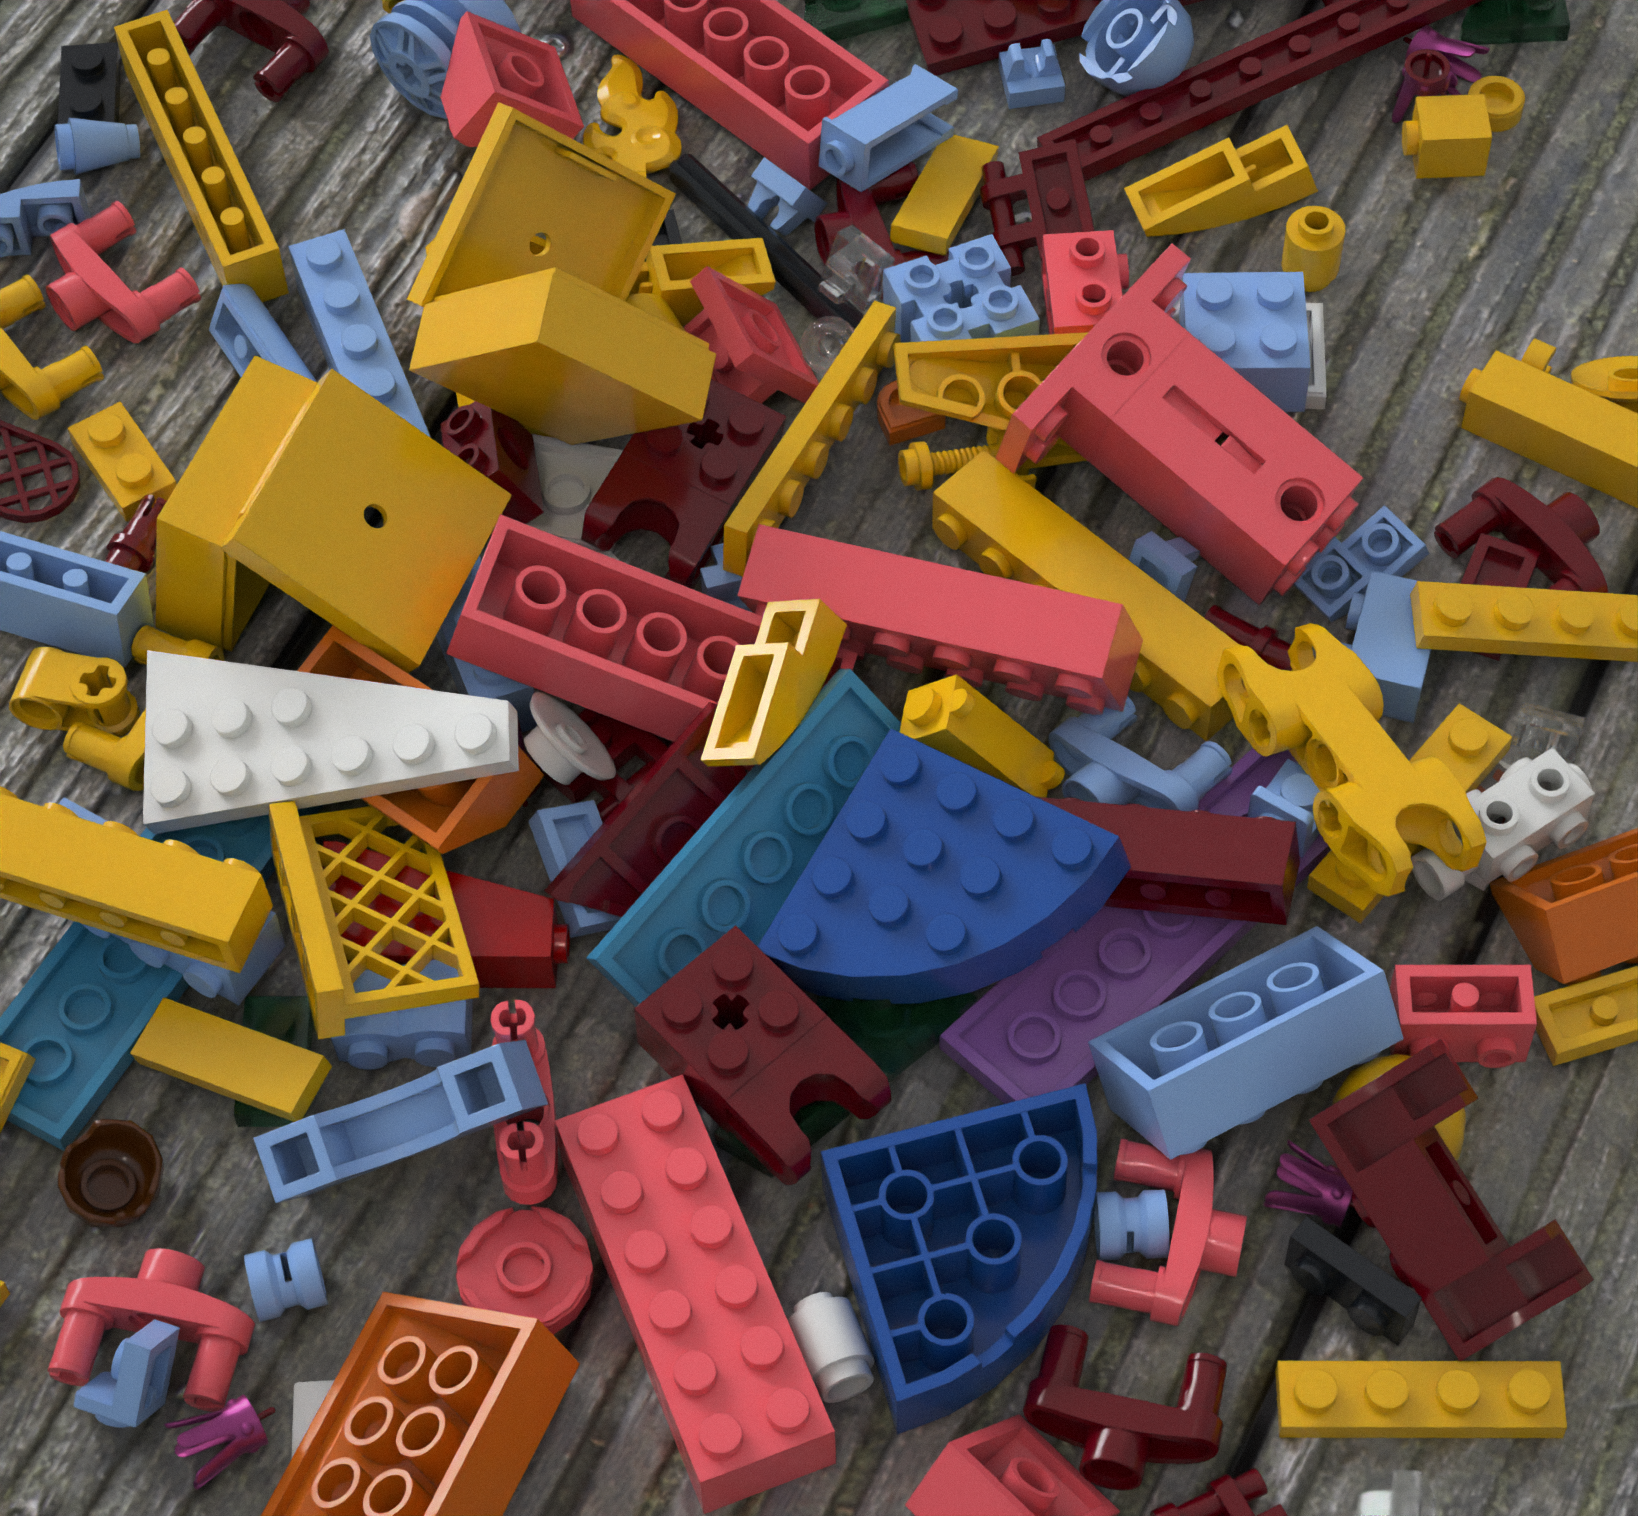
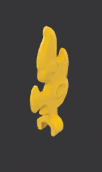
M619 54L614 55L611 59L612 68L599 84L597 98L601 106L600 116L602 121L618 127L622 131L615 136L607 135L601 131L598 123H590L583 133V145L646 177V174L668 168L673 160H678L681 156L682 145L676 134L678 110L673 99L665 91H657L653 99L643 98V78L640 68L631 59Z

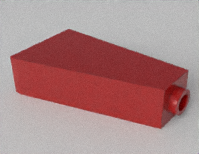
M338 841L323 842V847L338 854L348 845ZM365 849L355 861L378 872L391 857ZM406 865L396 875L394 880L418 890L430 876ZM446 870L478 978L479 988H556L557 964L569 963L570 933L569 924H558L554 899ZM341 875L328 889L352 900L365 885ZM380 893L367 908L392 918L404 904ZM419 911L406 926L431 937L443 922ZM353 921L340 936L365 947L378 932ZM392 940L380 955L400 965H404L418 951Z

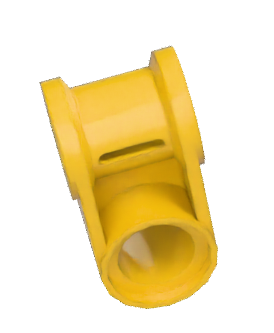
M38 647L31 651L9 702V710L18 720L41 730L57 729L68 731L75 722L83 721L88 725L120 737L133 728L140 714L136 698L127 691L128 679L125 670L116 660L107 657L97 658L67 653L52 647Z

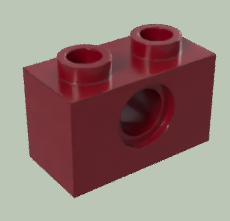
M476 401L470 405L459 407L446 421L441 423L443 447L512 495L501 515L527 524L544 513L533 435L517 420Z

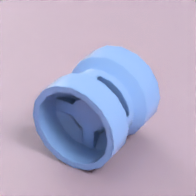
M1164 1189L1143 1190L1138 1197L1123 1198L1116 1191L1096 1192L1094 1229L1098 1260H1120L1125 1253L1140 1252L1146 1259L1168 1258L1169 1217Z
M313 1238L291 1243L287 1252L275 1255L265 1250L244 1255L248 1282L259 1322L279 1318L286 1308L298 1305L307 1310L328 1305L322 1271Z

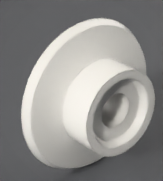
M535 692L530 701V710L537 726L524 738V744L540 768L554 780L564 785H569L582 772L602 781L614 778L616 775L614 762L605 746L588 725L556 698L543 692Z

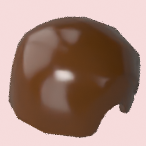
M117 1119L97 1120L92 1123L89 1130L81 1137L67 1145L60 1161L61 1168L58 1172V1188L69 1212L89 1226L125 1227L140 1219L152 1208L158 1199L164 1172L163 1158L153 1136L133 1121Z

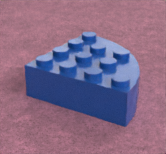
M890 729L757 947L800 989L818 996L852 1002L853 998L863 1000L889 999L892 1004H909L971 993L1021 972L1043 957L1041 952L1061 940L1070 930L1073 929L1076 933L1103 907L1131 868V864L1119 836L894 729Z
M1086 1083L821 1151L823 1192L897 1435L949 1416L995 1388L1035 1351L1050 1327L1053 1326L1063 1312L1083 1268L1094 1218L1097 1190V1130Z

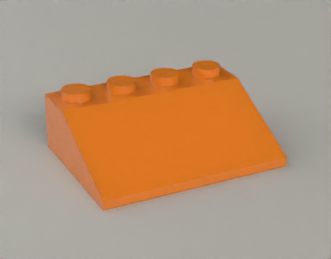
M382 1292L261 1516H503L580 1363L537 1318Z

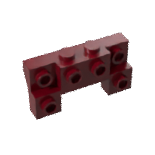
M1440 1039L1312 1117L1309 1121L1353 1190L1352 1201L1357 1213L1368 1226L1378 1230L1390 1249L1389 1259L1395 1274L1404 1285L1414 1288L1416 1293L1422 1297L1421 1301L1458 1360L1462 1361L1545 1310L1582 1290L1594 1279L1556 1219L1512 1245H1509L1434 1127L1479 1099Z

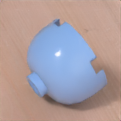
M1102 0L1095 7L1084 25L1081 37L1088 42L1085 50L1086 57L1080 52L1079 56L1080 63L1092 78L1109 90L1126 97L1140 90L1163 86L1181 74L1191 57L1194 46L1191 17L1178 0Z

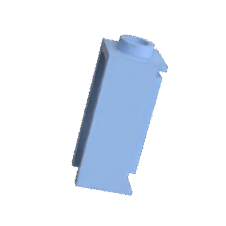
M914 64L909 76L900 79L832 120L828 117L822 119L818 166L860 192L866 190L953 137L954 127L930 112L956 100L958 89Z

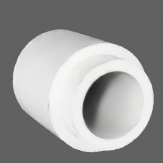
M819 1292L800 1300L794 1306V1314L790 1316L788 1322L822 1401L827 1403L840 1402L865 1391L874 1381L870 1370L874 1364V1358L849 1299L833 1297L829 1292Z

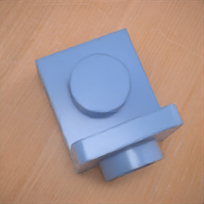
M1288 758L1267 788L1257 786L1250 796L1247 817L1268 816L1277 820L1296 822L1299 856L1302 858L1319 835L1313 816V801L1316 794L1320 791L1302 767Z
M154 1319L130 1338H125L115 1352L111 1372H101L77 1390L73 1406L95 1414V1418L105 1425L119 1428L130 1426L136 1428L166 1402L180 1327Z

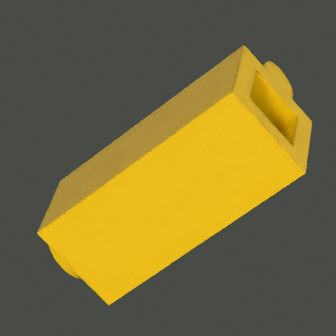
M957 674L908 690L900 733L1035 797H1047L1048 790L1057 787L1062 782L1065 770L1053 761L1054 752Z

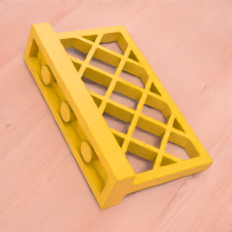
M295 801L269 804L271 853L318 1039L345 1035V1019L479 998L478 978L441 853L414 835L403 844L381 834L386 827L398 824L371 806L299 816ZM340 834L352 841L338 854L317 844L315 837ZM367 847L391 857L378 872L355 861ZM406 865L430 876L418 890L394 880L396 875ZM341 875L365 885L352 900L328 889ZM380 893L404 904L392 918L367 908V906ZM419 911L443 922L431 937L406 926ZM353 921L378 932L365 947L340 936ZM392 940L418 951L405 966L380 955ZM432 959H436L457 969L459 977L434 981L419 973ZM366 969L391 980L384 989L355 993L353 983Z

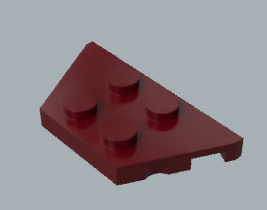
M709 702L548 885L544 891L550 897L558 901L573 903L622 917L747 775L744 765L707 766L701 761L718 706L717 704Z

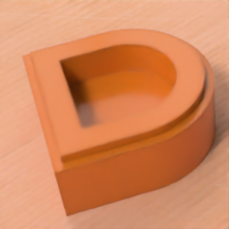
M897 380L884 386L877 397V419L889 446L945 429L946 416L899 404Z

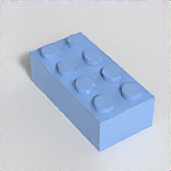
M1316 926L1088 1041L1109 1108L1171 1160L1179 1155H1186L1200 1150L1208 1140L1237 1125L1248 1124L1258 1120L1264 1115L1266 1110L1297 1094L1314 1091L1322 1085L1324 1080L1353 1065L1372 1061L1382 1050L1404 1038L1384 970Z

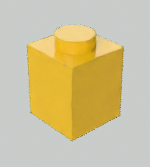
M1485 94L1416 97L1412 121H1404L1402 125L1404 156H1413L1416 179L1485 176L1492 142Z

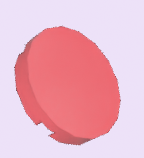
M531 1206V1210L522 1209L514 1211L512 1207L496 1211L473 1227L459 1248L456 1263V1280L463 1306L537 1318L553 1335L578 1317L591 1295L594 1268L586 1238L570 1219L545 1207Z

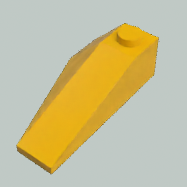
M1088 332L895 343L893 348L899 404L1006 431L1012 414ZM1060 437L1056 444L1071 447Z

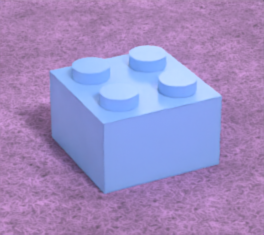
M1303 272L1184 273L1182 281L1187 285V288L1180 298L1179 324L1284 412H1305L1311 367Z

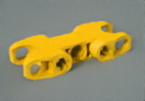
M1313 623L1295 627V637L1288 650L1290 666L1293 671L1277 669L1267 664L1248 646L1235 645L1223 649L1216 675L1222 695L1228 703L1237 728L1253 749L1262 756L1267 757L1286 750L1292 754L1320 791L1316 794L1313 801V816L1317 830L1340 862L1356 873L1373 891L1388 897L1405 891L1406 879L1413 869L1410 858L1411 853L1406 843L1418 844L1430 849L1452 870L1463 872L1478 867L1487 841L1481 821L1474 812L1464 787L1446 764L1437 757L1429 756L1409 762L1377 722L1383 714V695L1374 675L1356 653L1343 645L1324 627ZM1312 646L1316 651V659L1313 655ZM1240 675H1241V677H1242V679H1243L1245 688L1243 687V685H1242V683H1241ZM1452 822L1460 831L1462 844L1455 833ZM1382 856L1386 863L1387 872L1382 864Z

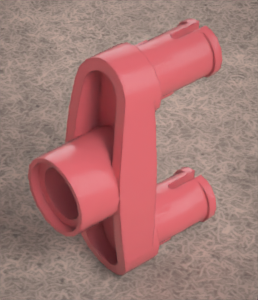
M119 201L113 202L108 208L77 225L69 223L50 234L54 252L65 275L47 285L46 294L55 312L70 330L75 332L98 318L126 340L132 343H140L158 332L161 323L170 319L174 314L189 305L199 302L201 296L198 294L199 289L192 276L181 267L172 275L142 292L131 291L98 256L126 237L136 234L135 224L130 213Z
M515 1000L516 1013H510L509 1003L504 1001L497 1004L491 1012L490 1021L495 1032L492 1046L499 1043L526 1040L548 1105L493 1125L500 1176L505 1194L516 1203L533 1205L550 1197L557 1184L558 1138L554 1122L557 1119L553 1084L545 1041L542 1033L535 1027L533 1008L526 1001ZM534 1119L540 1122L539 1125L523 1122L524 1131H518L517 1123L522 1120Z
M1121 1138L1114 1180L1173 1191V1198L1179 1199L1167 1266H1159L1158 1272L1096 1260L1089 1302L1150 1314V1321L1179 1326L1194 1294L1201 1270L1236 1277L1247 1216L1212 1209L1214 1174L1213 1156L1210 1149L1201 1148L1196 1152L1179 1155L1170 1160L1153 1145Z
M149 1249L145 1252L137 1278L86 1277L73 1280L68 1284L60 1308V1315L64 1318L48 1372H50L49 1375L59 1382L74 1386H84L90 1380L105 1330L114 1327L138 1332L156 1319L180 1327L178 1340L199 1344L183 1398H185L184 1401L194 1408L215 1412L225 1406L238 1357L247 1353L255 1323L246 1313L238 1308L198 1292L205 1269L200 1261L192 1256L170 1249Z

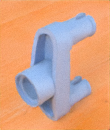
M1128 696L1123 712L1104 707L1102 715L1082 713L1079 717H1069L1049 734V744L1054 752V757L1058 764L1064 768L1065 773L1070 776L1062 786L1064 798L1072 797L1087 802L1118 805L1141 804L1149 808L1192 811L1198 809L1199 800L1209 790L1232 773V768L1229 767L1232 762L1228 753L1220 745L1212 741H1205L1200 746V749L1173 770H1163L1135 752L1113 741L1112 739L1137 720V715L1133 714L1136 712L1135 705Z

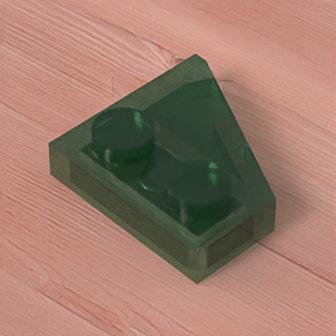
M1482 0L1469 7L1461 24L1459 41L1475 45L1567 41L1570 20L1566 1Z

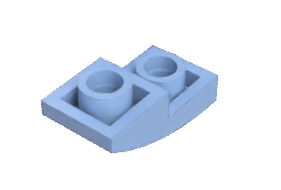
M81 179L41 183L0 194V258L5 256L31 255L32 237L50 236V234L69 223L77 225L91 218Z
M1384 505L1342 543L1334 536L1321 553L1318 551L1305 566L1306 570L1294 583V586L1330 622H1333L1348 614L1354 592L1366 594L1371 571L1402 577L1423 560L1429 552L1426 544Z

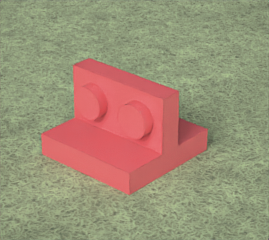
M706 266L690 281L704 309L683 328L686 332L710 343L708 350L716 353L711 379L761 404L777 390L806 403L819 382L777 304Z

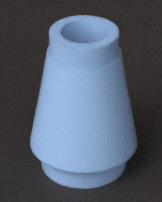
M68 118L67 124H55V144L60 170L73 169L74 174L77 175L129 161V159L140 158L137 124L125 125V123Z

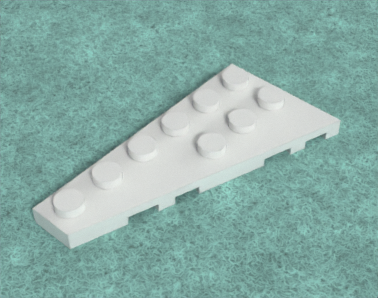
M147 650L143 825L153 834L268 815L269 804L295 801L297 809L519 771L517 710L507 700Z

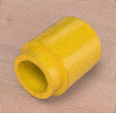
M1306 206L1293 212L1287 220L1281 266L1283 272H1303L1305 292H1316L1326 288L1339 273L1346 230L1344 221L1335 211L1322 206Z

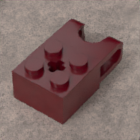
M711 379L702 421L644 431L632 435L585 512L581 540L602 551H609L626 532L640 529L656 532L669 542L670 545L669 570L664 578L693 589L701 577L700 569L707 567L713 558L710 546L724 543V524L781 441L786 416Z
M736 925L634 1008L638 1044L672 1078L683 1074L693 1099L727 1134L731 1131L785 1185L796 1184L812 1168L810 1165L812 1150L809 1139L794 1120L800 1108L815 1101H830L845 1108L858 1119H870L891 1103L890 1086L884 1072Z

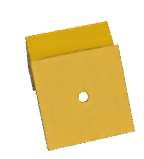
M498 102L407 297V300L424 307L409 371L570 445L702 421L716 353L708 350L710 343L626 302L676 193L517 109ZM542 232L546 236L545 249L541 253L534 255L530 251V240L535 234Z
M254 355L157 517L155 627L186 641L200 639L216 645L222 650L232 651L267 588L272 583L360 644L365 645L409 674L420 666L491 535L499 515L504 511L512 495L335 370L331 369L317 383ZM373 507L382 514L383 526L381 528H373L367 524L364 519L365 508Z

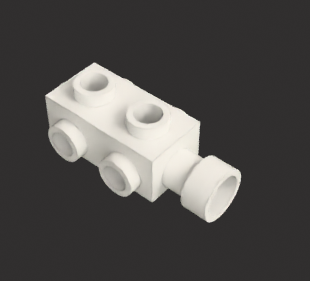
M1553 747L1534 760H1531L1529 757L1518 760L1504 772L1498 783L1481 793L1480 790L1475 789L1466 793L1474 812L1481 821L1487 841L1478 867L1463 872L1452 870L1433 851L1425 848L1411 857L1414 876L1423 890L1438 901L1443 900L1463 887L1465 877L1474 871L1481 876L1480 878L1486 884L1501 875L1509 882L1519 879L1537 862L1539 856L1536 852L1551 842H1554L1559 849L1566 848L1578 840L1589 826L1587 819L1595 795L1587 776L1575 764H1568ZM1501 816L1505 817L1504 824L1493 822ZM1452 822L1455 833L1462 844L1460 831Z

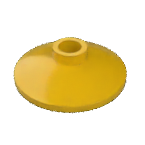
M1617 356L1592 360L1572 370L1571 383L1609 401H1614V403L1638 413V356Z

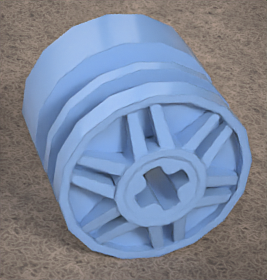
M504 0L401 1L392 8L390 14L381 17L373 25L370 33L372 52L388 80L412 105L431 116L446 119L447 116L440 97L460 18L468 11L521 33L512 11Z

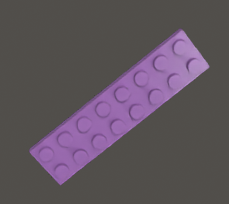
M1252 748L1231 767L1232 773L1230 776L1222 779L1199 800L1197 810H1204L1213 814L1247 817L1250 796L1257 786L1267 788L1288 758L1296 763L1298 762L1288 750L1265 757ZM1320 833L1302 858L1300 857L1295 887L1316 868L1331 850ZM1103 906L1076 933L1073 929L1070 930L1061 940L1042 951L1043 957L1021 972L996 983L940 1035L939 1048L1004 1104L1084 1083L1087 1085L1098 1075L1088 1041L1183 994L1258 922Z

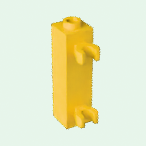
M1536 338L1528 346L1521 361L1496 350L1482 371L1474 368L1470 372L1459 397V401L1466 403L1462 429L1638 508V413L1551 375L1552 367L1548 366V363L1554 356L1556 347Z

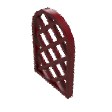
M0 420V436L2 435L6 448L0 450V460L8 458L12 469L11 472L0 474V484L15 480L18 491L16 495L0 499V517L20 523L45 521L62 513L74 501L81 486L80 470L73 455L57 442ZM10 436L28 443L13 447ZM37 450L41 463L19 469L15 456ZM45 450L55 453L61 458L48 461ZM70 465L72 468V479L54 484L51 470ZM44 472L47 486L25 492L22 478ZM67 490L64 495L58 498V492ZM47 495L51 496L53 504L39 510H30L29 500ZM21 503L23 511L6 507Z

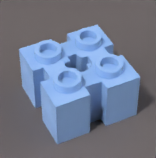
M993 234L950 247L948 261L937 265L931 263L926 255L883 269V303L896 307L895 333L901 335V343L1039 335L1040 319L1022 286L1018 285L1010 288L1011 267Z

